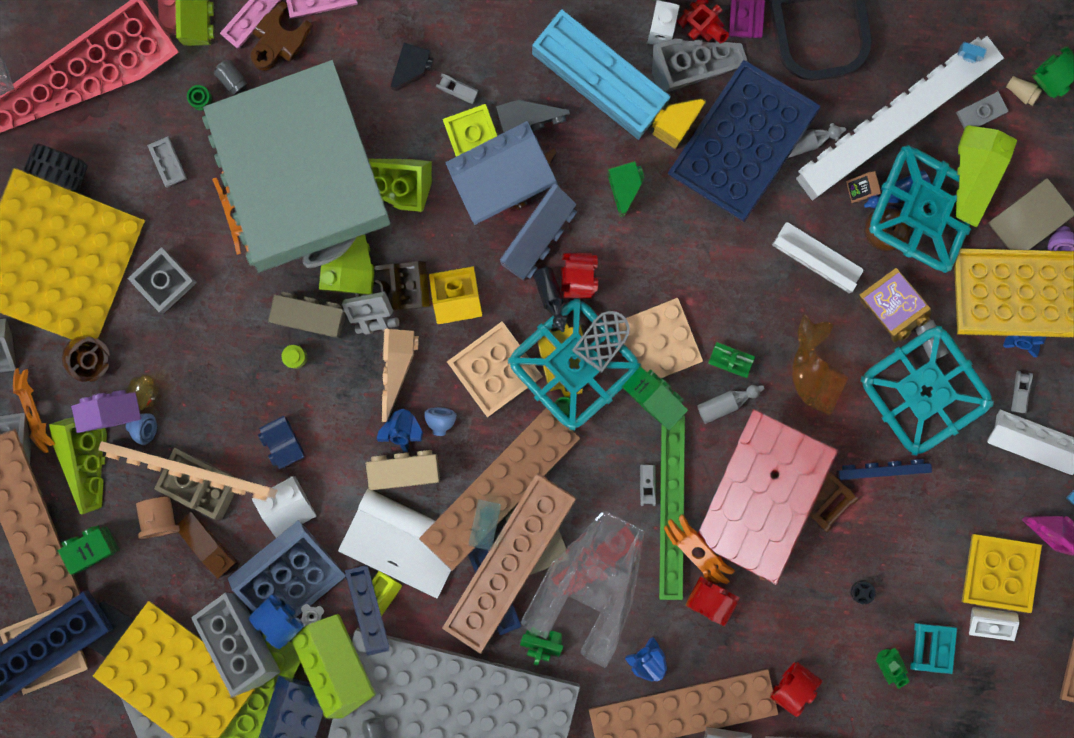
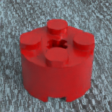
M563 253L562 260H566L565 266L561 268V290L566 291H564L562 297L591 298L594 296L595 292L598 291V278H594V271L598 266L597 255H592V253Z
M700 576L685 605L708 617V619L725 626L734 612L740 597L731 592H728L726 595L728 590L717 584H712V582Z
M794 662L782 675L783 678L779 685L774 686L770 698L792 715L798 717L804 710L803 705L806 702L810 704L818 694L816 690L823 680L799 662Z

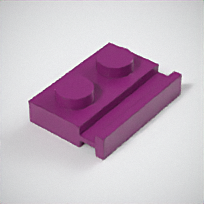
M731 0L729 37L762 39L765 0Z

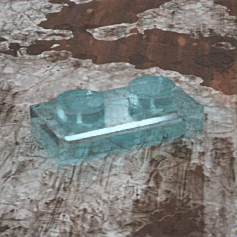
M478 499L468 546L491 551L501 504Z

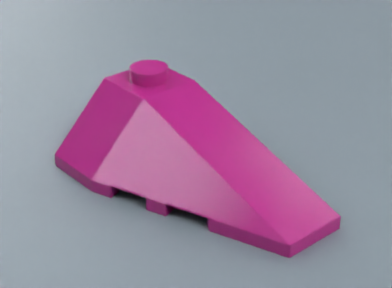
M1031 516L1022 519L1054 551L1074 556V521L1069 517Z

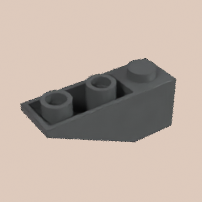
M521 100L496 106L503 133L528 121L531 129L536 131L544 128L546 123L553 121V125L567 121L566 117H570L569 110Z

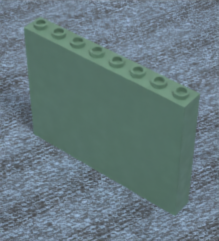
M333 60L203 107L205 116L202 119L206 129L211 131V135L208 138L212 148H216L218 153L214 157L218 167H222L224 173L220 174L224 186H228L230 190L227 193V198L231 207L235 206L236 209L233 216L237 226L241 225L243 231L239 233L244 246H248L249 252L245 254L249 265H254L258 272L391 224Z

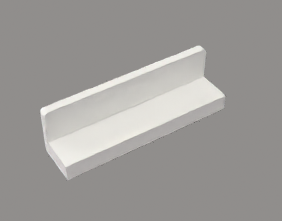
M788 222L784 224L772 244L775 248L848 293L853 292L857 285L856 282L863 273L861 267Z
M1000 410L998 412L995 428L988 438L989 444L1067 474H1074L1073 437L1006 411Z

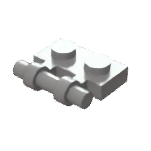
M385 292L345 299L342 303L349 322H359L358 325H355V332L357 334L364 333L367 335L374 333L376 330L384 331V329H392V327L399 326L398 318L390 319L388 317L393 313V309Z

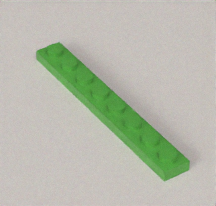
M682 416L670 430L661 424L660 600H683V551L677 545L672 544L664 527L666 525L669 526L668 520L672 519L683 531L679 516L684 515L685 416Z

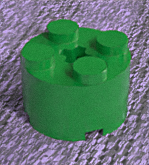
M1069 46L1060 49L1061 55L1055 56L1053 54L1035 70L1036 74H1032L1033 79L1049 97L1055 98L1058 95L1061 97L1071 89L1069 85L1074 81V52Z

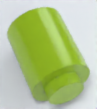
M289 345L282 352V361L290 368H301L307 362V353L300 346Z

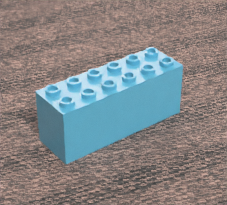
M562 9L532 45V55L638 140L654 122L660 110H664L669 102L670 96Z

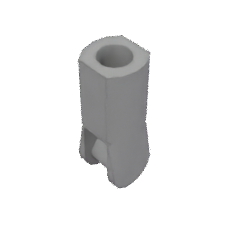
M441 74V82L439 85H436V88L474 104L479 93L478 89L448 75ZM450 82L456 84L453 91L448 89Z
M1021 371L1016 372L1012 412L1027 414L1033 373L1022 374ZM1020 383H1026L1025 390L1019 389Z
M640 465L641 506H644V504L655 506L656 465ZM644 488H652V495H644Z

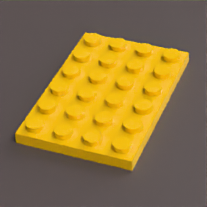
M960 249L954 263L957 334L1074 337V251Z
M151 601L146 603L93 675L94 678L174 738H220L256 689L254 688L231 697L203 640Z

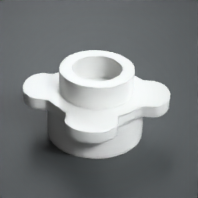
M305 604L301 608L303 614L300 621L304 624V627L321 620L324 609L321 606L310 607L309 604Z

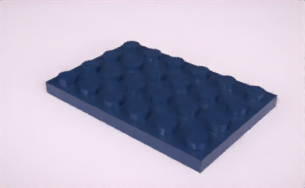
M743 60L669 170L668 175L745 223L821 107Z

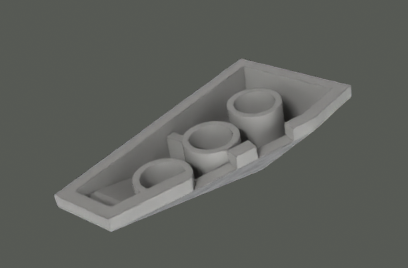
M672 39L653 45L652 74L656 86L666 93L737 70L742 61H747L742 43L724 42L720 44L718 42H702L701 40L683 41V39Z

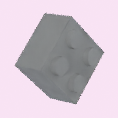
M162 247L128 278L154 308L163 314L197 283L178 261Z

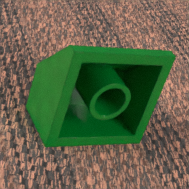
M635 161L608 169L607 172L620 218L625 217L644 179L641 166L637 167Z

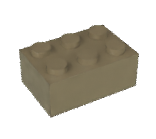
M281 292L280 296L274 295L268 322L341 339L346 313L341 309L342 306L336 303L326 302V306L319 305L320 301L317 299L304 297L303 301L297 300V296L294 294Z

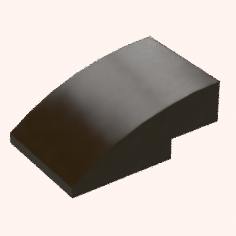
M414 261L373 266L374 282L372 294L385 292L393 311L430 307L426 262ZM355 294V297L365 296L366 294Z

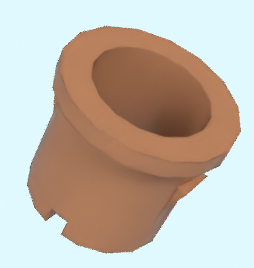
M170 497L154 498L136 503L141 532L138 533L139 539L154 538L180 531L179 526L175 525Z

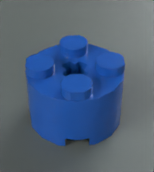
M271 594L252 613L249 620L257 631L260 629L267 636L266 640L270 644L280 649L304 627V624L297 617H294L296 612L289 604L286 603L283 606L281 600L275 594Z

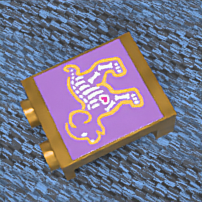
M897 268L859 295L863 306L866 309H870L891 335L894 343L899 339L903 341L911 334V330L917 326H924L930 320V307Z

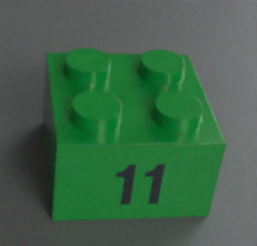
M639 367L622 385V388L668 430L688 411L682 405L684 399L675 391L673 392L671 386L662 378L660 379L651 369L647 372L642 367Z
M99 525L93 526L82 532L83 537H72L61 543L63 548L57 551L70 575L79 573L120 551L107 526L102 528Z

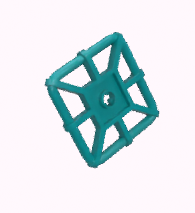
M909 145L903 146L895 159L886 183H883L881 187L882 194L871 218L870 233L902 251L903 255L908 258L913 257L943 273L951 271L964 239L971 230L969 223L963 220L959 222L950 217L954 203L957 201V194L952 196L940 189L945 176L959 182L960 175H957L958 171L949 167V163L945 161L940 162L917 148L910 147ZM916 159L936 169L937 174L933 184L922 179ZM905 160L913 180L909 194L895 187ZM891 194L905 201L900 216L880 223ZM927 203L929 204L928 208L931 210V213L924 212L923 207ZM903 222L914 228V231L907 244L884 232L882 229ZM946 224L957 231L949 254L942 238ZM922 233L933 239L940 261L916 249Z
M574 298V300L561 307V315L563 316L572 310L574 311L573 334L562 344L550 332L553 328L554 316H552L544 324L540 323L537 326V330L518 346L511 354V357L508 358V364H510L511 369L535 395L534 398L537 401L540 400L555 418L565 427H568L569 430H575V428L582 426L606 403L609 405L613 401L612 398L623 389L622 385L641 367V363L638 362L636 356L623 344L618 351L628 362H609L606 368L628 369V371L606 392L593 379L600 371L572 351L582 338L579 334L580 310L592 323L598 317L588 304L580 301V298ZM600 318L596 323H601L603 320ZM604 325L596 326L602 334L605 333ZM608 327V333L615 331L612 327ZM617 335L609 336L612 344L618 343ZM543 336L556 348L545 359L520 358ZM606 336L598 337L599 345L606 340ZM584 339L577 348L585 347ZM594 341L591 345H589L588 343H587V345H588V347H589V346H596V343H595V341ZM595 349L588 350L589 358L598 357ZM585 350L578 351L586 357ZM578 358L580 360V368L571 369L569 367V359L576 360ZM601 359L603 367L607 361ZM592 360L593 363L599 366L598 360ZM520 365L545 366L555 378L541 389ZM559 382L570 392L569 418L547 395ZM588 383L600 397L576 418L577 392Z
M937 325L936 328L926 330L904 346L895 348V352L869 368L861 376L860 380L864 390L882 414V420L889 424L903 446L915 456L927 452L951 435L959 434L960 429L985 414L994 404L989 390L971 366L973 365L971 360L966 359L950 334L942 329V326ZM934 337L930 361L916 369L906 355ZM940 338L959 363V366L945 375L935 362ZM899 359L902 360L910 372L909 375L898 382L874 377ZM964 371L982 397L957 393L949 380ZM872 384L896 388L905 401L890 411ZM923 385L933 387L931 396L928 397L921 394ZM955 400L980 404L979 407L954 423L944 410V407ZM908 407L911 408L918 418L914 443L894 417ZM938 412L948 427L920 444L924 420Z

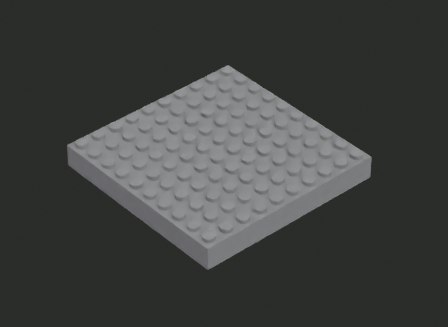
M357 628L352 643L376 695L343 719L333 718L328 738H364L362 730L363 721L381 718L384 722L386 738H567L580 685L388 635L386 636L390 651L367 656L360 629Z

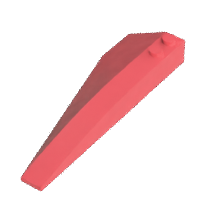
M130 0L0 93V133L140 80L178 54V49L146 0Z

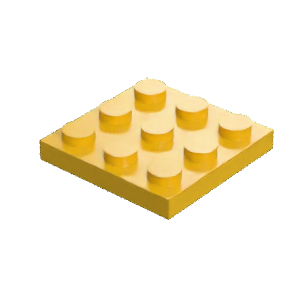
M972 534L962 602L1032 613L1042 545Z

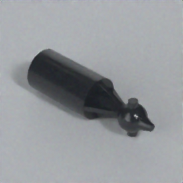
M550 267L541 268L533 274L544 308L554 316L552 327L559 328L561 332H564L568 317L567 315H561L563 298L553 269Z

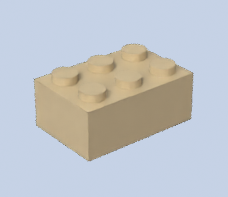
M432 450L418 451L417 456L409 457V453L394 454V459L388 460L386 455L371 457V462H366L369 490L440 482L438 454H432Z

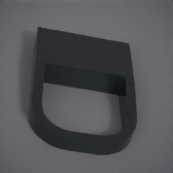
M768 0L779 57L784 67L792 75L807 81L842 77L856 71L867 59L871 49V32L865 0H852L860 37L858 56L847 65L822 70L802 68L793 60L789 51L782 13V5L810 0Z

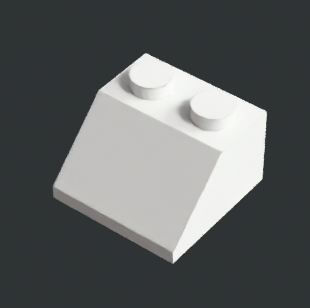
M295 476L272 487L277 489L275 499L267 497V500L263 501L252 498L259 514L276 538L296 521L299 520L303 524L317 516Z

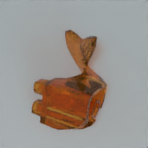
M804 314L797 332L799 348L792 365L793 382L797 393L807 406L820 413L831 415L848 377L839 369L819 358L814 352L815 347L823 342L831 333L834 325L830 322L814 324Z

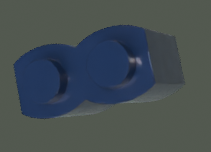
M282 416L259 428L261 433L258 434V437L263 446L267 445L271 454L268 457L274 467L278 466L279 469H283L306 457L286 416Z

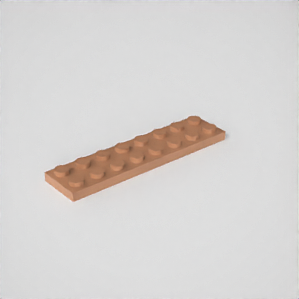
M546 408L427 529L419 540L453 571L520 502L535 475L539 473L545 476L571 450L580 438L572 430H569L568 427L561 424Z
M16 429L1 433L0 522L36 611L39 614L66 604L81 594L74 574H69L57 551L63 548Z
M537 473L442 629L481 654L577 498Z
M768 669L589 708L595 738H676L703 732L706 730V727L721 728L778 715L776 702L770 698L773 689Z

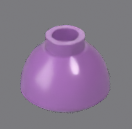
M1062 226L1057 228L1056 232L1049 239L1048 251H1074V233L1071 232L1069 227Z

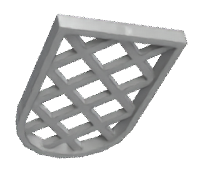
M616 311L601 313L593 321L572 351L602 373L621 346L625 344L630 328L627 319ZM606 315H614L615 321L607 322ZM603 316V322L596 323ZM618 323H625L627 330L619 331ZM615 324L617 332L608 333L607 325ZM604 325L605 333L597 334L596 326ZM593 327L594 335H587ZM620 334H626L624 340L621 342ZM617 335L618 343L610 344L609 336ZM606 336L607 344L599 345L598 337ZM595 338L596 346L588 347L587 339ZM584 339L585 347L577 348ZM618 346L612 354L611 347ZM608 347L609 355L601 356L600 348ZM597 349L598 357L589 358L588 350ZM585 350L586 357L578 351ZM601 359H608V361L602 367ZM592 360H598L599 366L593 363Z

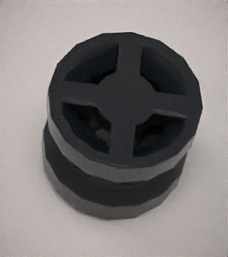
M861 580L852 585L850 594L853 600L864 605L874 600L876 591L871 583Z

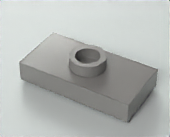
M996 92L957 111L956 114L965 129L967 125L979 127L1009 111L999 92Z
M169 136L147 145L166 188L187 179Z

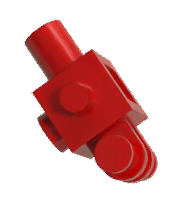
M708 0L691 2L689 4L691 8L689 10L684 9L682 11L683 15L676 20V23L682 29L685 28L687 23L691 25L693 29L688 33V36L692 40H695L700 35L708 42L714 38L721 44L729 37V33L722 28L724 24L718 17L723 10L717 4L710 10L705 6V4L709 3Z

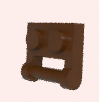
M829 471L809 516L825 532H828L838 517L859 499ZM840 493L845 496L825 519L819 516Z

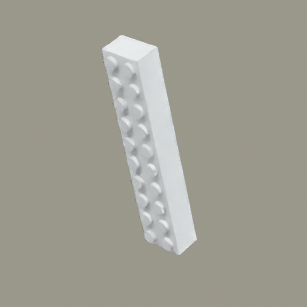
M986 36L982 40L977 37L969 43L987 49L985 57L980 62L970 63L964 61L963 56L957 55V52L945 62L947 65L945 68L941 64L927 75V81L922 78L908 89L910 92L908 95L903 92L890 103L891 108L884 106L872 116V122L867 119L853 130L855 132L853 136L848 133L835 143L837 148L833 150L830 146L817 157L818 162L814 163L811 160L798 171L800 175L796 180L811 200L821 195L1000 62L1004 57L989 37Z

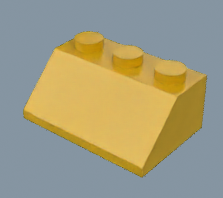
M699 99L670 105L666 111L661 109L652 125L654 128L653 135L676 149L700 113L705 101Z

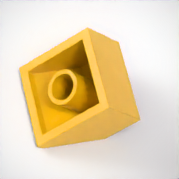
M474 266L429 274L437 324L482 317Z

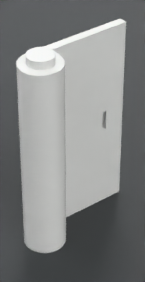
M367 489L338 550L339 552L437 599L451 571L419 540L435 520L373 490Z

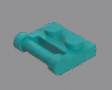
M915 623L914 659L911 662L910 669L953 674L957 628ZM925 632H932L929 664L922 663Z

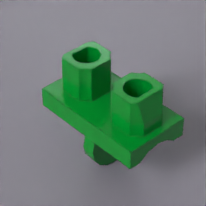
M716 342L708 364L747 378L755 356Z
M530 624L526 634L522 636L520 646L529 648L527 656L535 658L534 665H538L540 659L549 662L550 655L559 657L562 652L561 633L550 631L546 641L539 638L542 628Z
M896 648L892 650L884 649L878 653L876 662L889 685L894 683L900 689L910 682L906 676L908 671Z

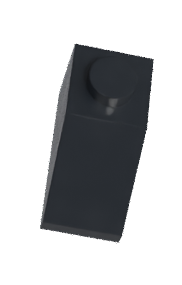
M403 43L390 86L392 90L397 91L424 77L426 70H431L434 58L431 57L430 50Z

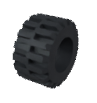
M38 143L33 144L23 170L30 175L77 192L88 165L83 160Z

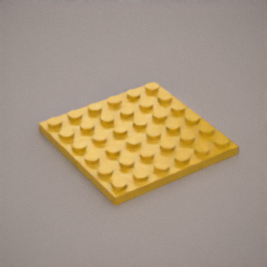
M13 168L0 201V313L71 340L84 335L98 339L145 220Z

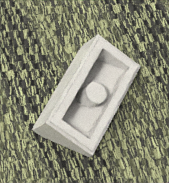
M973 607L969 635L1015 641L1020 623L1018 614L1016 612Z

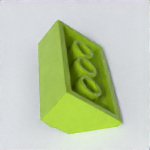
M176 0V38L183 46L211 45V39H214L215 36L214 25L210 23V16H214V3L210 2V0Z
M339 614L306 625L291 639L326 718L343 719L376 695Z

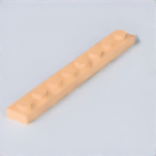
M103 441L100 443L99 450L107 452L105 457L119 460L120 456L127 458L126 463L140 466L141 462L147 463L148 469L161 472V468L169 469V475L182 477V474L190 475L189 480L203 483V480L211 481L210 486L224 489L225 485L232 487L231 492L245 495L246 491L254 493L253 498L266 501L267 497L274 499L276 497L277 489Z

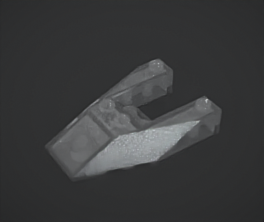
M604 510L584 530L585 532L575 542L573 541L558 559L552 562L521 624L525 629L546 639L568 596L601 612L580 652L586 659L606 668L618 646L633 603L645 531Z

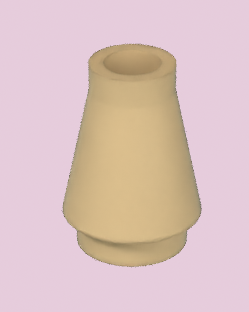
M1015 76L1011 78L1006 86L1026 105L1030 104L1033 106L1042 92L1038 88L1039 85L1016 78Z

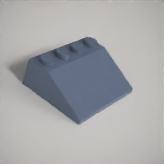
M528 121L445 162L474 225L553 186V184H557Z
M553 184L500 260L503 267L523 281L526 277L530 279L537 270L535 264L539 258L544 260L551 250L548 245L552 240L557 241L564 232L561 227L565 221L570 223L577 213L574 210L576 203L556 184Z
M298 520L229 576L228 581L235 594L253 612L271 594H275L281 600L283 606L287 603L295 610L296 614L294 617H297L302 613L301 608L303 605H312L346 576L316 538Z

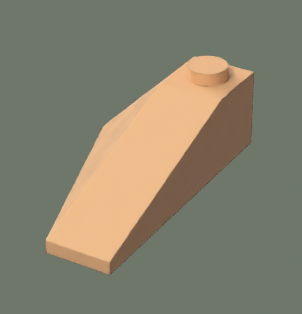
M384 329L383 360L386 362V367H384L383 372L385 390H383L382 422L389 420L414 356V350H418L419 336H415L414 331Z

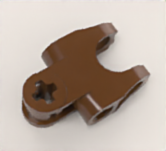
M283 1L267 13L253 31V35L260 39V41L251 51V60L260 71H268L273 68L281 56L288 62L292 61L303 48L305 40L313 27L312 23L306 20L294 31L284 30L281 27V20L287 13L288 5ZM260 54H261L262 56H265V55H266L267 58H268V60H267V61H264V60H261V61H260L259 55H260Z

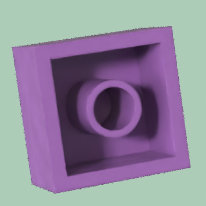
M120 390L111 394H97L92 397L79 399L80 404L71 406L77 433L141 420L135 392L126 394L125 390Z

